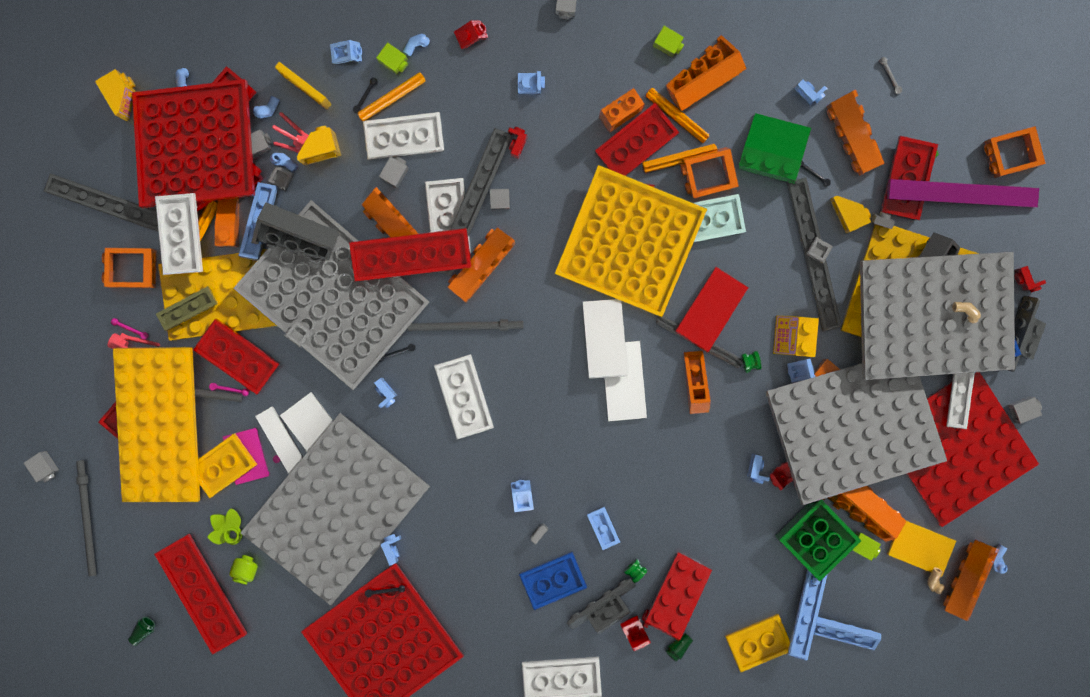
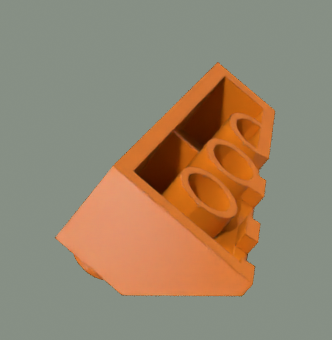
M722 35L717 38V43L713 47L709 45L704 50L705 54L700 59L695 58L691 62L690 68L687 70L683 69L666 85L673 103L681 111L746 70L740 51Z
M854 90L831 102L827 106L828 109L826 111L829 119L833 120L836 125L835 132L837 136L841 137L844 142L843 149L845 153L850 155L852 159L851 166L854 172H858L860 176L885 163L876 140H871L870 138L872 129L870 124L863 120V113L865 111L862 105L857 104L855 97L858 96V93Z
M377 187L362 203V206L365 208L362 212L369 220L373 218L377 222L375 226L382 234L386 232L390 237L418 234Z
M498 227L495 231L491 229L485 236L486 242L483 245L479 244L474 249L473 253L475 255L471 258L472 267L463 268L458 275L454 274L448 281L450 284L448 288L466 303L516 244L514 239Z
M868 486L827 498L833 502V507L837 510L841 508L850 513L849 518L857 522H863L865 524L864 528L885 542L897 539L906 523V520L898 511L892 509L884 499L878 497Z
M976 539L974 543L970 542L966 551L969 553L967 560L963 559L959 567L961 574L959 578L955 577L951 588L954 590L951 596L947 595L943 606H946V612L969 621L999 549Z

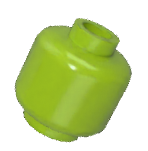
M242 555V558L234 559L229 572L230 577L233 578L232 581L247 585L248 582L250 583L254 580L258 565L253 562L254 558Z

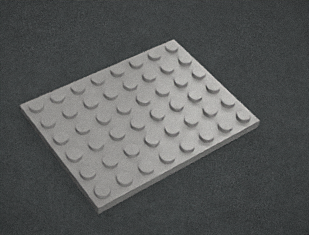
M311 200L298 215L340 232L330 259L324 260L303 254V251L298 250L289 252L286 251L285 247L277 245L275 248L269 247L233 289L285 333H287L296 320L309 329L312 333L302 347L354 390L429 304V301L400 276L355 281L349 242L358 240Z
M1014 252L860 261L862 373L864 380L1015 369ZM953 303H972L981 314L978 322L970 323L965 312H954L952 309Z
M858 364L766 391L801 505L947 461L920 376L864 380L862 364Z
M340 413L246 525L241 534L329 605H332L379 549L381 543L384 542V538L394 531L428 490L430 485Z

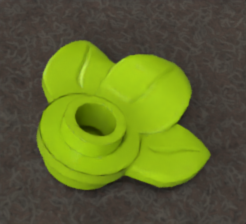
M230 508L226 516L221 514L210 516L211 525L214 529L208 535V539L211 542L219 545L225 542L235 545L241 541L243 535L241 534V518L238 512ZM231 531L236 533L235 538L230 536Z

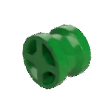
M754 351L750 355L746 353L741 355L746 373L752 369H762L758 351Z
M635 559L623 572L631 577L633 583H636L648 570L640 565L638 559Z

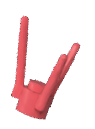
M280 112L279 115L300 135L295 137L273 125V129L292 139L295 147L278 142H273V145L299 153L309 135L302 131L285 114Z
M114 333L107 344L111 349L128 348L129 342L126 340L160 346V343L128 336L124 333L121 335Z

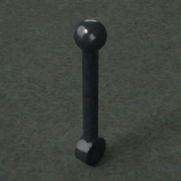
M376 78L370 79V84L358 105L353 107V111L356 114L361 111L360 107L373 85L377 84Z
M802 160L800 167H803L812 175L821 180L824 186L827 187L831 184L830 179H824L814 170L805 165L804 161Z
M409 344L406 348L385 354L379 362L406 351H414L416 347L414 344Z
M400 585L397 588L374 591L367 589L365 595L366 597H371L373 594L396 591L403 593L405 586Z

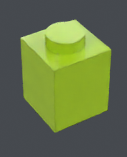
M663 26L653 47L673 58L675 53L679 55L685 44L682 43L684 37Z
M388 42L376 57L379 63L396 75L399 72L402 73L408 66L407 56Z
M856 530L855 534L862 541L853 551L872 561L873 558L879 555L881 544Z

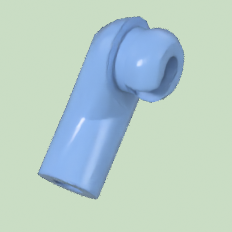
M425 34L411 37L402 53L411 57L417 46H428L429 38Z
M186 68L178 69L175 72L176 87L187 86L186 78L189 76V71Z
M271 96L267 105L255 106L253 114L261 119L272 116L280 100Z
M273 153L270 157L272 164L275 166H285L292 173L299 167L284 153Z
M998 544L996 548L999 551L992 566L996 572L1004 574L1007 572L1008 567L1005 565L1002 557L1008 548Z

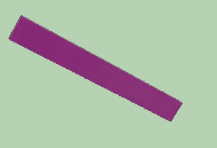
M888 179L887 199L1038 207L1040 188Z

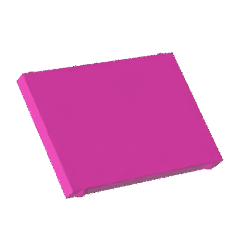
M257 428L236 433L257 465L235 480L234 483L238 485L269 476ZM231 435L223 436V441Z

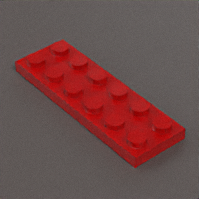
M467 228L349 242L355 281L472 267Z
M190 534L154 554L212 655L248 634Z

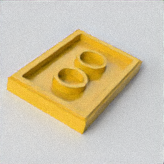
M277 63L275 69L285 79L323 108L329 109L332 104L324 95L282 63Z
M236 433L198 459L199 484L209 498L219 493L257 465Z
M906 521L897 539L892 540L887 555L932 572L933 568L936 567L944 573L956 541Z
M779 614L725 635L740 673L788 653L790 644Z

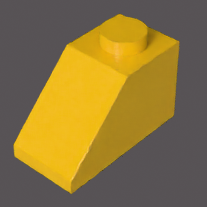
M840 196L830 199L846 234L871 223V214L862 204Z

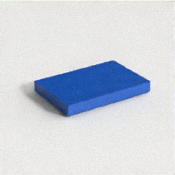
M573 552L519 573L534 610L587 588Z

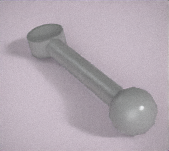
M882 57L880 63L884 65L895 87L894 93L900 94L902 87L898 86L887 64V58Z

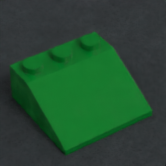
M755 113L743 149L739 169L795 184L811 128Z
M822 499L808 503L775 536L818 581H821L862 541Z

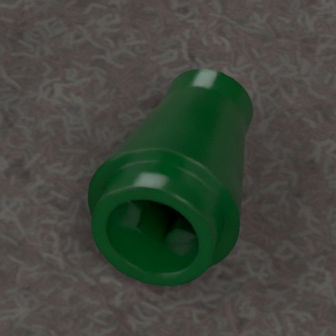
M149 617L138 619L128 641L132 645L137 646L154 632V621Z
M684 633L681 640H675L669 644L665 652L671 659L677 662L679 659H682L693 640Z

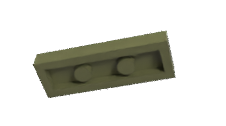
M207 286L156 313V316L164 331H168L217 305L218 302L210 287Z

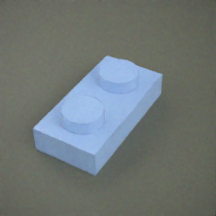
M605 507L587 514L602 550L620 543Z

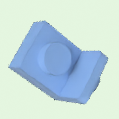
M347 40L330 44L332 64L362 61V48L359 42Z
M537 71V73H518V94H541V88H545V76H541V71Z
M803 79L794 89L810 105L813 101L818 103L825 96L823 92L827 88L824 86L816 93L814 86L809 81L805 82Z
M811 358L787 364L791 382L815 377Z
M380 378L374 383L377 386L375 390L381 397L385 396L386 399L378 406L380 408L384 406L388 408L395 402L394 398L397 394L383 378Z
M752 453L747 476L752 478V482L763 484L764 481H769L770 479L768 476L759 475V472L763 471L764 468L763 456Z
M530 480L512 482L511 490L514 511L534 510Z
M395 534L389 535L384 538L385 542L381 543L389 566L399 561V551L396 546H392V543L402 539L400 535L397 537Z

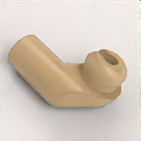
M953 303L952 309L954 312H965L970 323L978 322L981 314L972 303Z
M934 567L927 584L932 592L941 594L945 588L939 581L943 571Z

